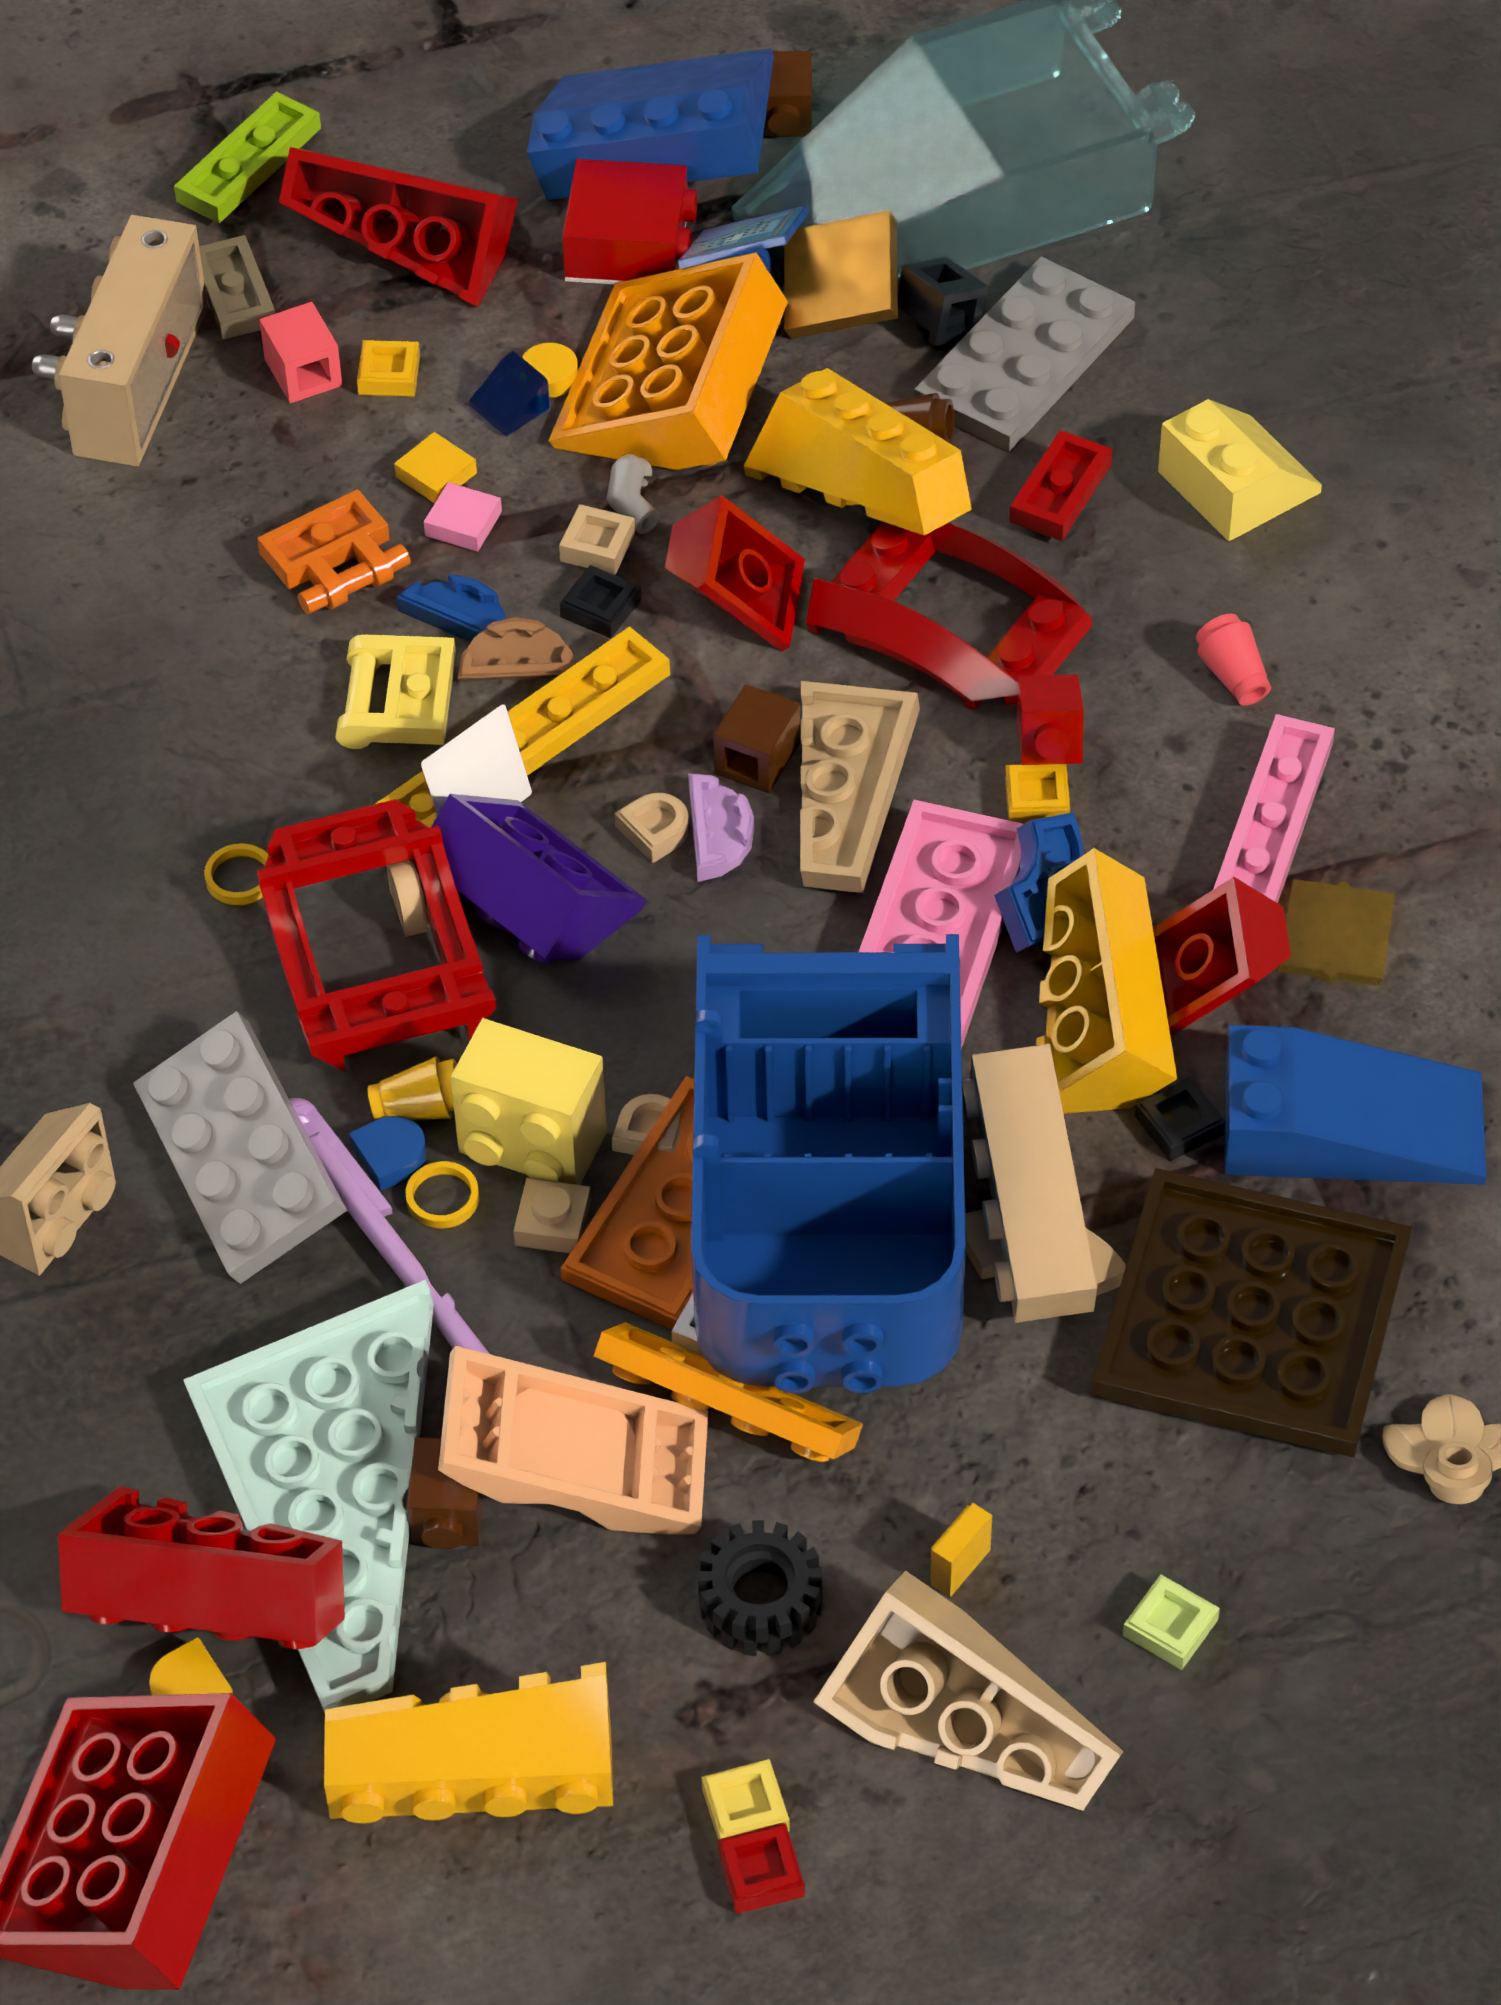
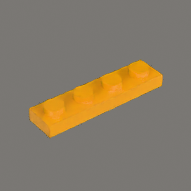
M626 1322L602 1331L594 1353V1357L612 1364V1372L626 1381L636 1384H649L652 1381L672 1390L671 1398L684 1406L698 1410H707L710 1406L731 1415L730 1422L736 1428L759 1436H767L769 1432L791 1441V1449L795 1453L814 1461L827 1462L829 1458L834 1460L853 1450L863 1426L861 1422L793 1393L783 1392L777 1387H761L734 1381L715 1371L703 1355Z

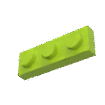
M276 91L174 185L176 202L220 224L287 161L290 147L300 149L321 129L320 113Z

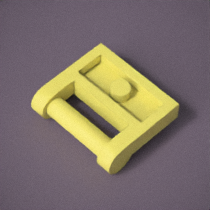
M357 635L349 641L347 653L351 674L345 714L338 718L335 736L337 742L350 749H362L371 742L444 745L456 656L454 638L393 635ZM382 664L391 665L384 713H369L375 670Z

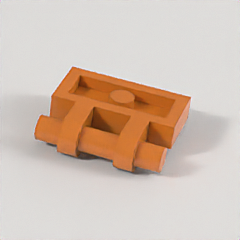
M359 489L257 538L259 554L289 590L308 580L314 585L298 593L297 596L302 609L308 615L325 606L333 610L347 603L348 595L370 584L374 587H379L393 580L394 572L411 564L410 556L402 544H398L385 551L378 547L390 540L388 524ZM353 558H356L359 564L339 574L333 570L334 567Z

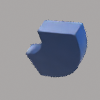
M1074 812L1030 820L1017 828L1021 847L1019 873L1010 886L994 895L1016 953L1027 950L1044 941L1048 878L1084 855L1080 830Z

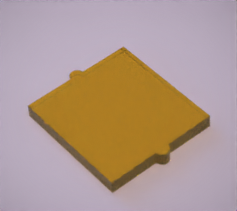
M1293 879L1286 920L1291 957L1279 966V972L1324 978V981L1328 984L1341 980L1382 986L1395 893L1353 888L1345 881L1340 882L1338 885Z

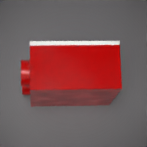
M576 159L563 231L565 281L615 284L678 270L680 267L678 260L691 245V228H686V222L695 223L697 214V189H688L687 165Z

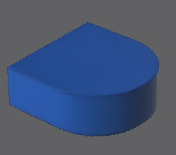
M400 1116L380 1118L349 1133L352 1149L380 1191L410 1178L425 1163L426 1145L423 1131L414 1121Z

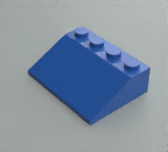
M772 49L563 76L534 113L527 149L528 157L546 199L570 197L576 159L687 165V182L758 173L774 60Z

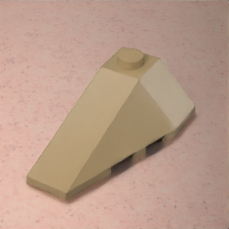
M906 1570L885 1592L813 1701L870 1743L892 1750L898 1746L935 1758L934 1763L957 1770L960 1766L1000 1779L1001 1784L1082 1811L1123 1753V1750L967 1613Z

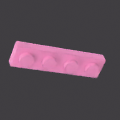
M1278 714L1275 715L1214 889L1232 877H1236L1278 903L1333 746L1335 728Z

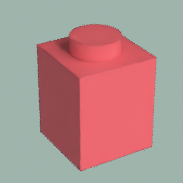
M313 302L259 319L264 359L289 403L342 386L338 345Z

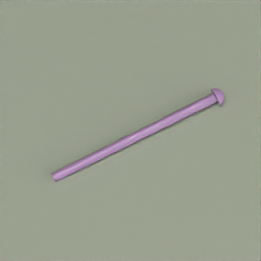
M289 1098L343 1204L405 1287L426 1280L434 1302L432 1322L451 1347L454 1348L456 1345L490 1354L456 1311L455 1301L451 1295L446 1293L441 1298L433 1288L419 1261L384 1216L393 1214L391 1205L322 1118L316 1107L305 1099Z

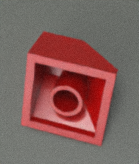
M723 495L718 496L674 523L664 568L781 652L790 647L805 558Z
M1232 877L1153 928L1170 1036L1258 983L1291 957L1284 907L1236 877Z

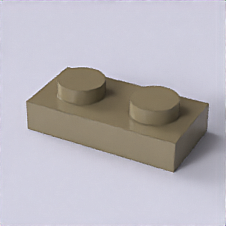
M243 235L199 246L206 297L222 339L261 330L259 319L275 314V309L246 236Z

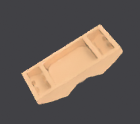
M455 1345L449 1357L438 1470L460 1484L503 1504H551L579 1511L613 1531L650 1534H696L701 1528L708 1410L693 1409L677 1402Z

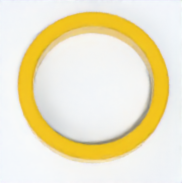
M239 843L225 846L216 851L208 859L204 870L209 893L218 901L229 905H246L263 898L259 885L244 892H230L220 888L213 880L216 868L230 858L250 857L265 865L268 853L255 845Z
M439 1161L427 1164L410 1177L406 1186V1203L410 1214L419 1223L431 1228L444 1229L462 1224L474 1214L479 1203V1189L475 1176L466 1167L454 1162ZM436 1175L458 1177L471 1190L470 1198L465 1206L448 1215H433L423 1211L416 1204L414 1194L423 1181Z

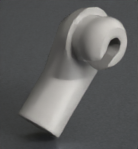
M627 454L620 457L611 467L607 502L618 514L634 517L635 530L639 534H645L656 526L660 518L658 511L640 495L641 488L648 485V481L644 476H652V467L645 458Z

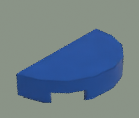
M448 575L449 581L432 582L422 587L421 581L413 583L396 597L399 612L469 642H472L475 636L487 629L486 627L492 622L505 620V612L498 602L496 592L477 579L460 575Z

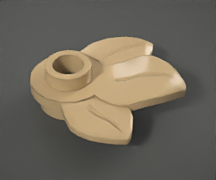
M1446 1394L1429 1401L1422 1412V1424H1389L1383 1428L1382 1440L1390 1459L1404 1470L1423 1474L1426 1482L1430 1485L1431 1492L1444 1502L1467 1504L1477 1500L1489 1485L1492 1471L1501 1468V1424L1484 1425L1480 1411L1471 1401L1462 1397Z

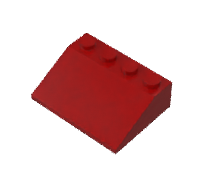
M232 1693L67 1698L0 1858V1959L120 1989L180 1990L276 1738Z

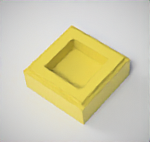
M770 1759L701 1777L703 1794L718 1840L786 1823L788 1832H790L789 1817Z

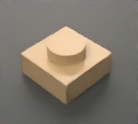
M579 504L560 542V561L585 568L592 565L616 575L635 535V518Z
M526 1178L513 1231L515 1246L571 1253L585 1230L591 1205L590 1187Z

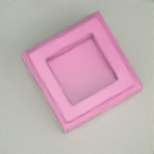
M448 482L424 520L425 536L478 552L502 513L501 498Z

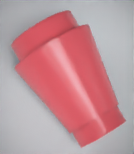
M1230 613L1210 620L1196 634V641L1199 644L1197 655L1231 694L1237 698L1240 705L1254 704L1268 695L1271 691V684L1267 679V674L1249 623L1240 621L1236 614Z

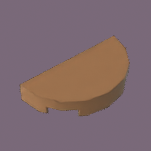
M513 617L492 622L486 627L487 629L473 638L467 650L465 649L461 655L458 682L556 678L575 665L571 649L565 644L559 634L546 627L540 621Z

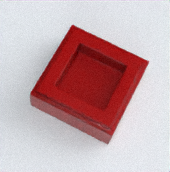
M786 1823L717 1840V1852L735 1914L805 1897L804 1881Z

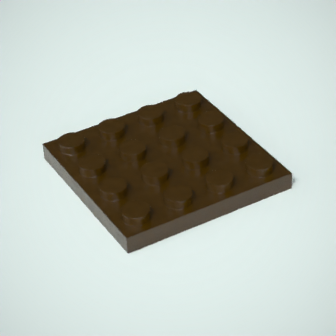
M1155 1168L1092 1379L1091 1395L1355 1458L1410 1242L1412 1227Z

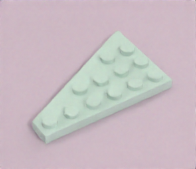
M426 1280L184 1379L190 1399L246 1530L252 1531L258 1526L273 1523L342 1540L345 1619L317 1645L297 1649L324 1713L325 1709L370 1702L391 1693L393 1690L410 1532L407 1502L415 1437L420 1438L434 1309L432 1294Z

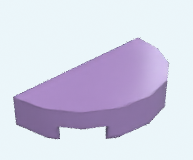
M688 773L697 881L700 882L721 877L741 864L752 848L754 815L748 799L743 794L739 793L738 796L732 789L720 785L719 778L712 775Z

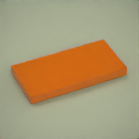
M688 1076L684 1078L561 1267L562 1281L671 1330L674 1328L693 1294L691 1225L694 1079ZM680 1114L678 1130H681L675 1152L657 1149L659 1142L663 1137L665 1138L667 1130L677 1115Z

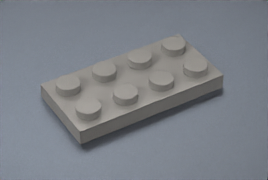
M1041 256L914 389V397L938 393L941 399H951L954 405L955 426L1010 453L1134 319L1135 301Z
M236 1011L133 1083L228 1275L240 1284L347 1211L249 1021Z

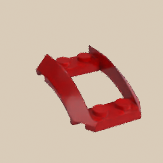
M883 521L831 582L814 578L806 619L808 632L819 634L823 628L845 633L848 643L893 657L934 678L963 698L965 707L976 710L983 700L1004 697L1006 705L1017 704L1018 676L1053 675L1093 626L1091 616L1064 585L1005 546L950 523H946L926 535H921ZM935 552L953 556L981 567L1010 582L1034 598V601L988 657L933 620L894 601Z
M394 799L275 829L267 846L268 858L263 869L257 871V877L287 984L311 1055L346 1072L344 1056L461 1025L464 1026L468 1040H470L482 1018L487 1019L496 1009V1000L493 991H490L483 973L482 962L459 899L439 825L429 828L416 820L415 810ZM407 860L413 861L421 883L427 919L441 965L325 994L294 889Z

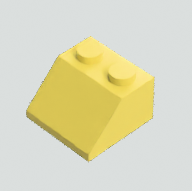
M1207 399L1162 423L1158 472L1228 542L1321 493L1322 484L1251 415Z

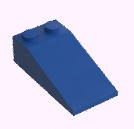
M1229 1025L1224 1067L1225 1175L1485 1185L1486 1160L1482 1072L1295 1027Z

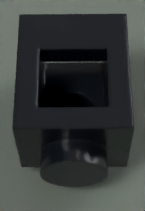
M947 256L906 264L902 267L898 288V308L913 318L919 327L930 331L928 341L934 346L961 341L982 319L988 286Z

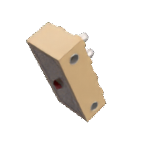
M130 215L122 235L115 236L111 243L109 264L104 275H98L94 280L91 304L86 315H80L79 317L58 315L52 318L50 323L51 332L61 338L73 339V344L67 356L57 357L46 354L36 356L32 362V371L40 377L54 379L56 389L62 391L64 402L62 427L64 430L69 431L73 456L139 467L208 308L196 225Z

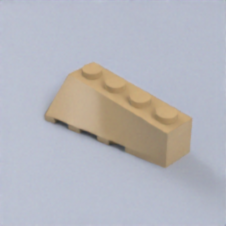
M1050 1044L972 1055L970 1079L962 1080L963 1111L966 1119L977 1118L981 1139L971 1140V1150L977 1180L988 1178L992 1200L982 1202L988 1240H1000L1003 1256L1002 1262L994 1263L995 1283L999 1301H1011L1015 1323L1093 1312L1097 1294V1283Z

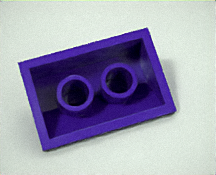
M449 794L432 827L438 825L440 827L444 848L458 895H464L477 905L474 912L483 921L494 927L507 929L520 939L517 944L519 949L529 957L542 963H550L552 959L579 961L640 912L647 901L642 895L518 800Z

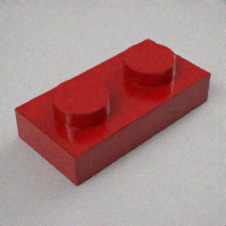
M1060 430L1010 505L1009 522L1063 541L1111 467L1113 449Z

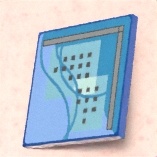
M807 205L703 229L688 247V250L678 260L680 269L757 252L765 267L771 273L773 270V260L766 249L787 244L809 214Z

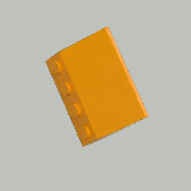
M757 252L615 283L578 369L577 377L570 388L549 438L553 448L616 460L624 455L633 454L637 457L645 458L651 466L673 470L702 465L711 466L718 462L726 461L788 303Z

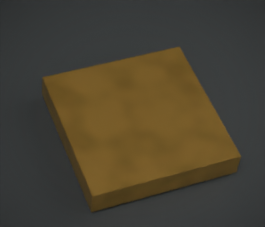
M890 210L799 228L788 243L784 245V296L788 301L784 311V330L791 339L898 318L897 219Z

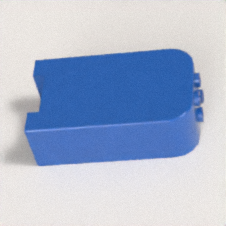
M946 934V943L893 944V952L763 953V944H711V935H697L691 1256L695 1332L701 1354L715 1371L734 1381L761 1387H777L779 1390L787 1393H803L813 1387H845L854 1393H871L881 1387H896L927 1380L944 1370L958 1352L963 1330L966 1243L959 934Z

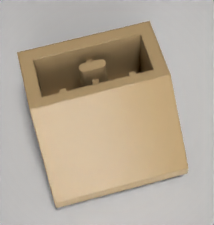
M87 1103L46 1113L0 1166V1256L38 1276L42 1274L55 1257H62L70 1249L75 1240L77 1230L93 1211L101 1210L108 1203L114 1192L116 1180L101 1108Z

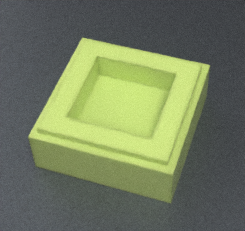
M1160 1574L1124 1623L1123 1637L1182 1670L1218 1621L1220 1608Z

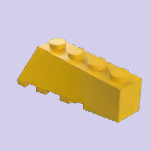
M828 368L812 372L803 377L801 382L780 392L744 464L746 476L758 480L764 479L768 474L779 477L782 488L801 493L806 487L823 492L826 503L841 508L846 505L865 506L868 517L921 535H926L972 510L960 449Z
M1093 848L1048 878L1043 951L1051 955V967L1046 979L1040 982L1039 1004L1048 1009L1046 1035L1036 1038V1046L1050 1044L1063 1114L1130 1109L1136 1103L1150 1097L1177 1080L1145 877Z
M606 1662L581 1666V1679L551 1684V1677L547 1672L519 1676V1689L488 1694L481 1691L477 1684L450 1688V1693L445 1694L440 1698L439 1703L424 1705L422 1700L415 1695H407L325 1709L324 1788L330 1819L344 1818L352 1823L366 1824L376 1822L382 1817L415 1815L424 1820H443L451 1817L454 1813L487 1812L497 1817H513L522 1814L525 1810L558 1809L569 1814H582L590 1812L596 1807L613 1806L612 1742Z

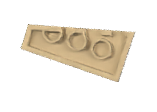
M801 681L802 809L800 810V871L803 886L863 893L920 711L918 693Z

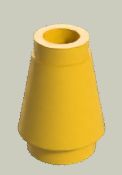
M436 1056L380 1081V1083L368 1085V1097L375 1121L388 1116H400L410 1120L452 1119L454 1105L451 1075L457 1066L455 1059L440 1062Z

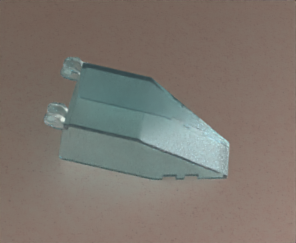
M1027 0L909 37L731 207L732 217L737 222L807 205L809 214L799 226V228L890 210L897 219V278H900V270H902L903 265L946 256L967 270L1147 212L1153 204L1157 145L1175 138L1177 134L1181 135L1182 132H1186L1194 122L1193 119L1196 117L1195 111L1188 102H1177L1181 94L1173 81L1169 82L1167 79L1164 82L1161 80L1160 83L1148 84L1137 96H1135L1092 35L1101 32L1104 28L1107 30L1108 27H1113V24L1117 23V20L1121 18L1120 14L1122 11L1117 1ZM784 245L768 248L766 250L770 253L773 260V270L770 274L778 287L784 286Z

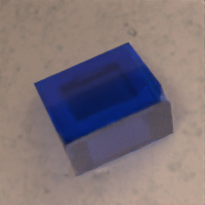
M511 351L499 362L470 398L469 404L471 408L507 437L550 409L548 381L544 375L521 356Z

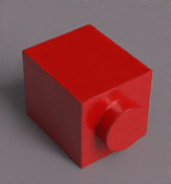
M1079 675L1018 676L1017 732L1021 764H1083L1084 708Z

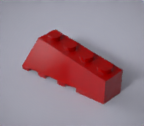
M293 147L289 149L279 197V203L340 235L354 240L367 247L373 253L385 259H390L414 272L415 275L434 285L441 286L458 295L462 300L479 307L507 253L518 198Z
M123 1486L116 1488L58 1533L62 1612L88 1615L89 1620L95 1623L113 1624L129 1620L151 1623V1627L154 1630L161 1632H178L190 1628L213 1631L214 1635L222 1640L236 1641L250 1637L278 1640V1644L285 1648L304 1649L317 1645L345 1619L342 1540L273 1523L261 1525L249 1531L243 1529L241 1515L217 1511L211 1515L197 1518L187 1515V1502L167 1497L158 1500L157 1507L140 1504L139 1490Z

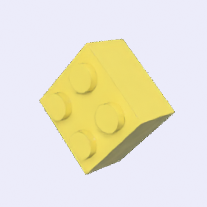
M482 1018L451 1075L459 1153L468 1155L479 1164L502 1166L526 1174L531 1179L580 1185L607 1134L602 1056Z

